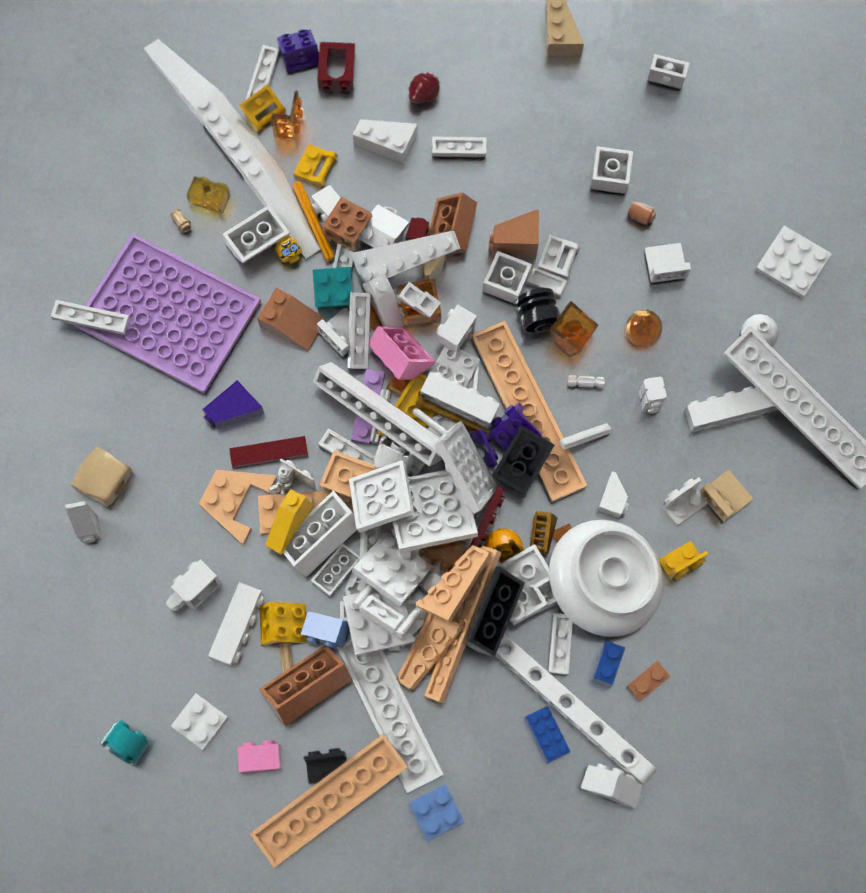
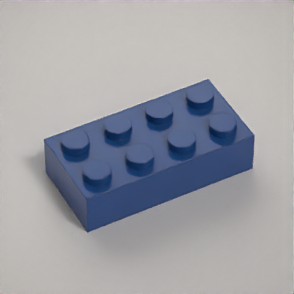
M548 706L525 716V720L547 764L571 752Z

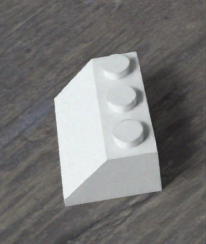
M267 205L223 233V238L233 255L242 263H245L289 235L290 232L270 205Z

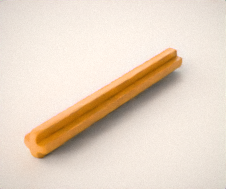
M298 181L293 184V189L326 261L330 262L335 259V254L327 237L323 236L322 226L302 182Z

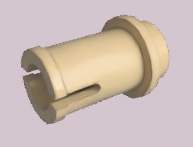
M175 209L171 212V218L178 225L179 231L185 233L191 229L190 220L185 218L180 209Z

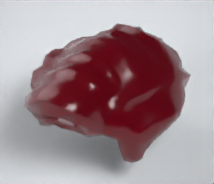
M422 72L416 75L410 82L408 98L413 103H431L437 97L440 90V81L434 72Z

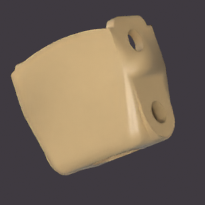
M95 447L80 465L70 485L81 494L108 507L113 504L129 480L132 469L110 453Z

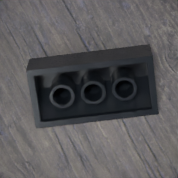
M499 566L496 567L466 640L468 647L479 653L494 657L525 585L524 581Z

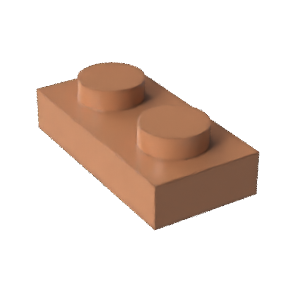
M656 661L632 681L627 688L640 702L667 680L670 675Z

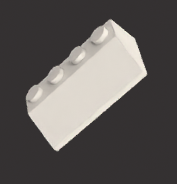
M332 491L308 514L283 554L300 573L307 577L356 531L354 512Z

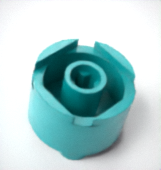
M119 720L118 723L115 722L100 744L104 748L106 746L111 748L109 752L127 764L131 762V765L135 766L149 746L147 737L139 731L134 733L127 723Z

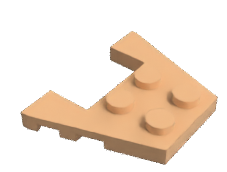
M216 470L199 505L244 545L251 532V528L234 521L251 486L270 493V487L274 485L277 478L274 475Z

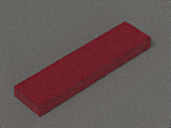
M305 436L229 448L232 468L308 456Z

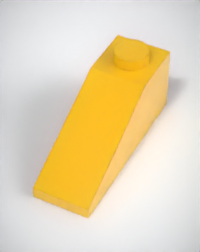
M290 489L279 506L265 544L266 547L282 555L313 508V505L305 496Z

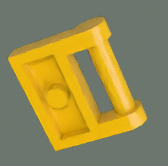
M268 84L238 105L256 132L262 130V127L276 116L286 112V109ZM273 103L275 109L257 121L255 116Z
M308 144L293 175L295 178L318 187H323L328 171L338 155L333 151H326ZM325 158L326 161L318 177H314L322 159Z

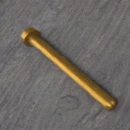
M419 395L414 407L420 408L421 406L453 422L458 423L462 421L466 428L473 431L480 429L483 432H487L488 435L490 434L489 429L424 400L423 395Z

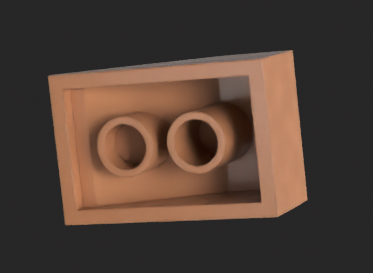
M275 288L257 318L260 327L306 351H309L319 334L317 323L322 319L326 322L324 317L292 295L278 288Z

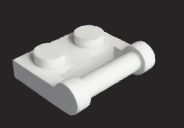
M549 235L537 268L568 280L570 277L569 271L576 253L580 250V245ZM564 248L569 250L563 269L557 268Z

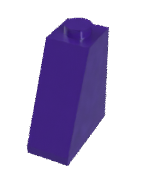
M238 380L202 409L205 415L203 417L210 426L213 424L216 428L250 419L264 413L262 406Z

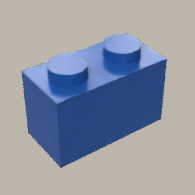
M606 640L591 681L610 688L614 683L626 647Z

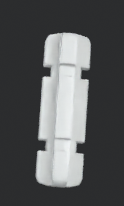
M569 375L568 386L575 387L578 385V387L593 388L596 386V388H604L605 378L597 377V379H594V377L590 376L576 377L575 375Z

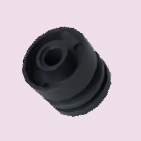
M551 288L530 290L516 299L519 314L523 315L521 322L524 332H544L562 322L559 309L555 306L556 299Z

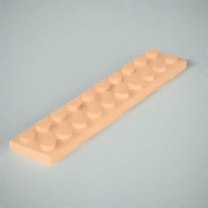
M506 321L472 334L471 339L505 408L507 409L510 405L514 406L520 402L524 406L522 415L542 433V438L555 445L538 474L551 502L586 488L587 484L570 449L563 450L559 445L560 439L564 437Z

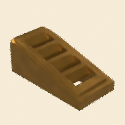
M535 511L530 547L535 544L542 554H548L558 519L553 513ZM537 543H544V546H537Z

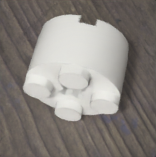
M387 435L381 437L374 457V466L379 469L403 460L408 474L412 469L416 456Z

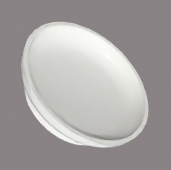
M611 520L588 521L566 532L553 550L549 566V578L553 595L565 615L580 628L600 636H624L643 627L656 612L663 594L662 568L651 545L634 529Z

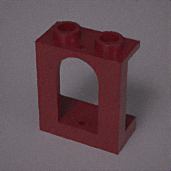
M320 42L317 76L318 89L326 91L331 89L341 91L354 90L355 43ZM328 58H345V71L341 77L333 78L328 75Z

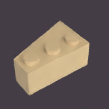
M546 0L547 55H582L584 42L566 0Z

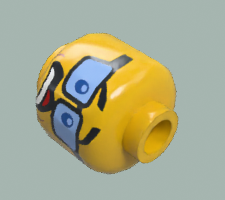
M286 236L276 242L275 252L283 263L289 261L292 264L300 259L298 255L302 253V249L294 237L289 238V236Z

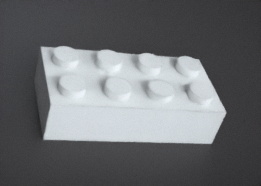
M342 543L311 579V582L331 598L352 573L353 567L360 561V556Z

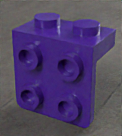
M520 402L514 406L510 405L501 418L498 416L491 423L489 435L505 450L508 449L521 425L542 437V433L522 415L524 406Z

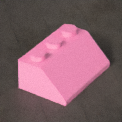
M377 326L369 341V346L374 354L379 356L383 364L399 380H413L436 363L405 327Z

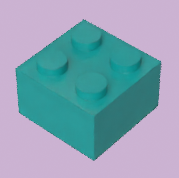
M351 267L312 269L315 307L317 309L350 306V292H354Z

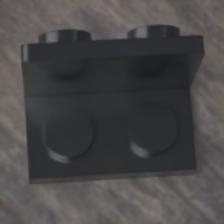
M341 748L329 749V753L321 754L320 751L308 752V756H304L308 784L318 783L347 761L346 752L342 751Z

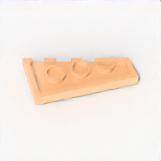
M472 545L455 563L456 566L450 572H446L442 576V580L435 587L432 586L424 599H420L415 605L451 623L489 561L490 553Z
M429 613L396 677L397 681L407 688L414 690L465 626L454 620L451 623L446 622Z

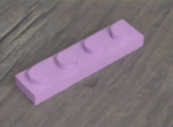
M366 369L363 384L380 396L385 372ZM357 414L351 442L370 445L373 425Z

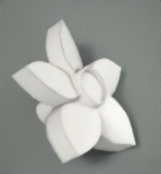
M278 481L276 485L270 487V491L284 496L285 491L292 489L290 487L292 481L286 484Z

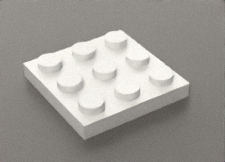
M784 225L755 271L803 299L832 253Z
M403 460L349 479L356 530L359 533L414 514L406 464Z
M386 532L353 567L352 573L400 607L430 573L433 565L412 550L399 553L397 540Z
M376 589L371 592L369 596L373 595L403 615L405 620L407 619L408 612L405 602L399 607ZM360 593L343 596L355 656L414 643L411 627L402 638H398L395 633H390L360 613L359 609H354L352 603Z

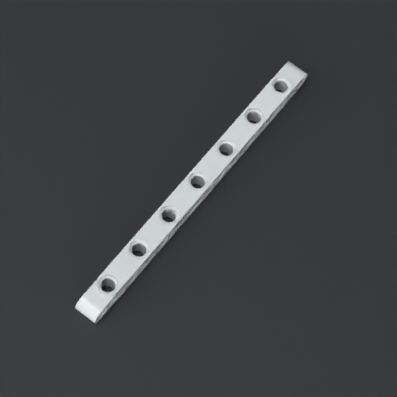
M431 571L418 586L424 593L428 594L429 589L432 586L435 587L442 578L434 571ZM504 634L496 657L629 775L636 777V781L644 786L657 769ZM507 645L510 647L511 652L503 654L500 651V647ZM538 672L541 679L539 681L532 680L530 673ZM561 699H569L571 707H562ZM592 726H599L602 730L601 735H594L591 730ZM624 753L631 754L633 758L631 763L624 762Z

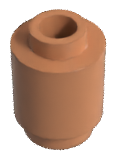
M633 202L627 215L631 216V219L647 226L648 223L652 224L656 213H654V208L641 202Z

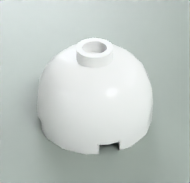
M757 314L745 321L740 330L741 335L751 326L771 347L774 346L779 334L778 325L774 319L768 315Z

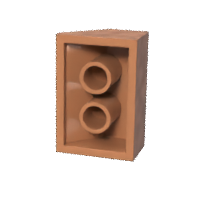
M463 192L437 198L428 236L455 231L461 249L449 254L466 252L477 202Z

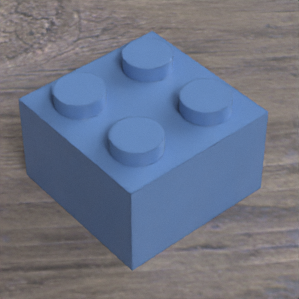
M446 784L409 803L427 842L464 823Z

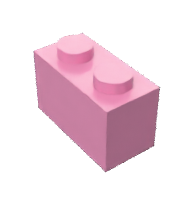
M274 740L263 741V745L255 746L254 742L243 743L242 747H237L239 773L282 770L280 745L275 744Z

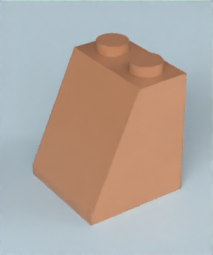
M533 210L494 225V230L490 232L489 251H492V258H495L497 251L517 259H536L539 245V210Z

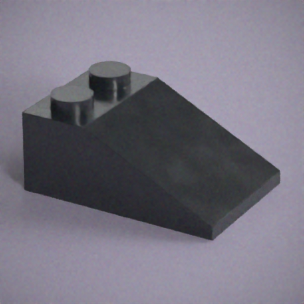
M521 425L492 476L526 496L555 445Z

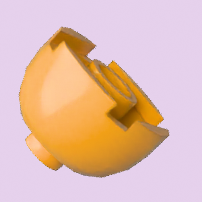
M498 528L490 533L484 544L486 547L501 552L498 560L501 561V564L524 551L520 536L515 531L506 528Z

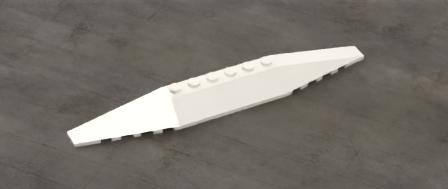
M159 39L144 48L145 52L203 127H206L236 166L258 199L265 207L270 205L290 232L287 236L289 238L294 237L297 240L305 260L321 251L283 170L223 93Z

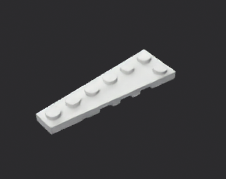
M449 231L359 251L351 255L361 283L364 284L383 274L386 275L387 279L461 248L455 231Z

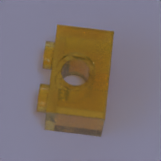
M194 176L186 194L189 203L222 214L231 195L226 184L221 182L215 183L206 177L199 178ZM207 192H213L211 195H206Z

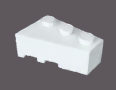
M360 119L353 133V142L358 147L403 164L417 136V124Z

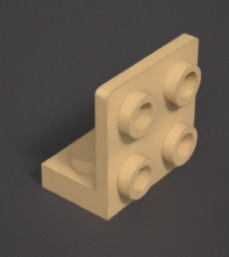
M727 470L712 483H707L700 490L709 506L723 522L753 500V497L730 470Z

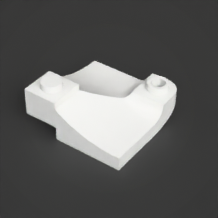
M535 544L498 565L525 582L518 602L524 606L526 612L523 620L558 604L550 585L549 567Z

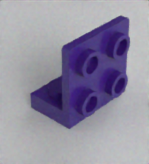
M302 29L297 33H286L281 35V37H277L287 72L318 64L319 51L311 29Z

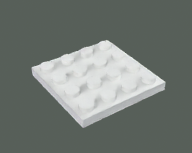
M460 421L454 424L434 445L436 446V453L445 462L447 472L453 476L457 490L462 492L466 506L474 514L483 508L494 494L498 485L464 424Z
M447 470L408 477L414 514L392 521L399 553L478 537L473 512L466 506L462 492L457 490L455 480Z

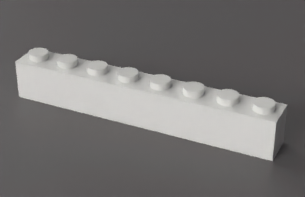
M330 362L318 367L312 383L428 466L442 461V457L438 456L435 450L436 446L434 445L440 439L334 363Z

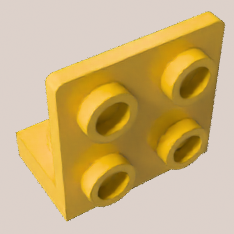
M689 541L658 560L669 581L674 578L677 581L687 575L686 573L690 571L689 569L694 571L700 568L706 562L705 558L709 553L705 551L699 554L692 541Z
M268 602L261 605V645L268 646L276 642L306 643L307 638L301 635L306 620V605L304 603Z

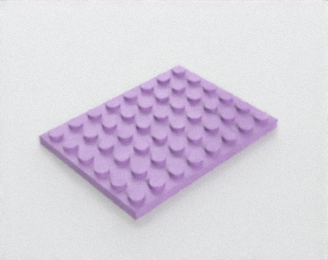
M132 233L86 304L88 307L129 315L130 320L125 335L75 324L74 326L205 394L259 306L261 298Z

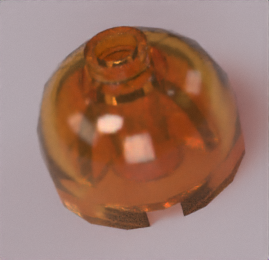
M648 309L635 311L629 316L625 324L627 340L640 348L653 346L659 340L662 333L660 317Z

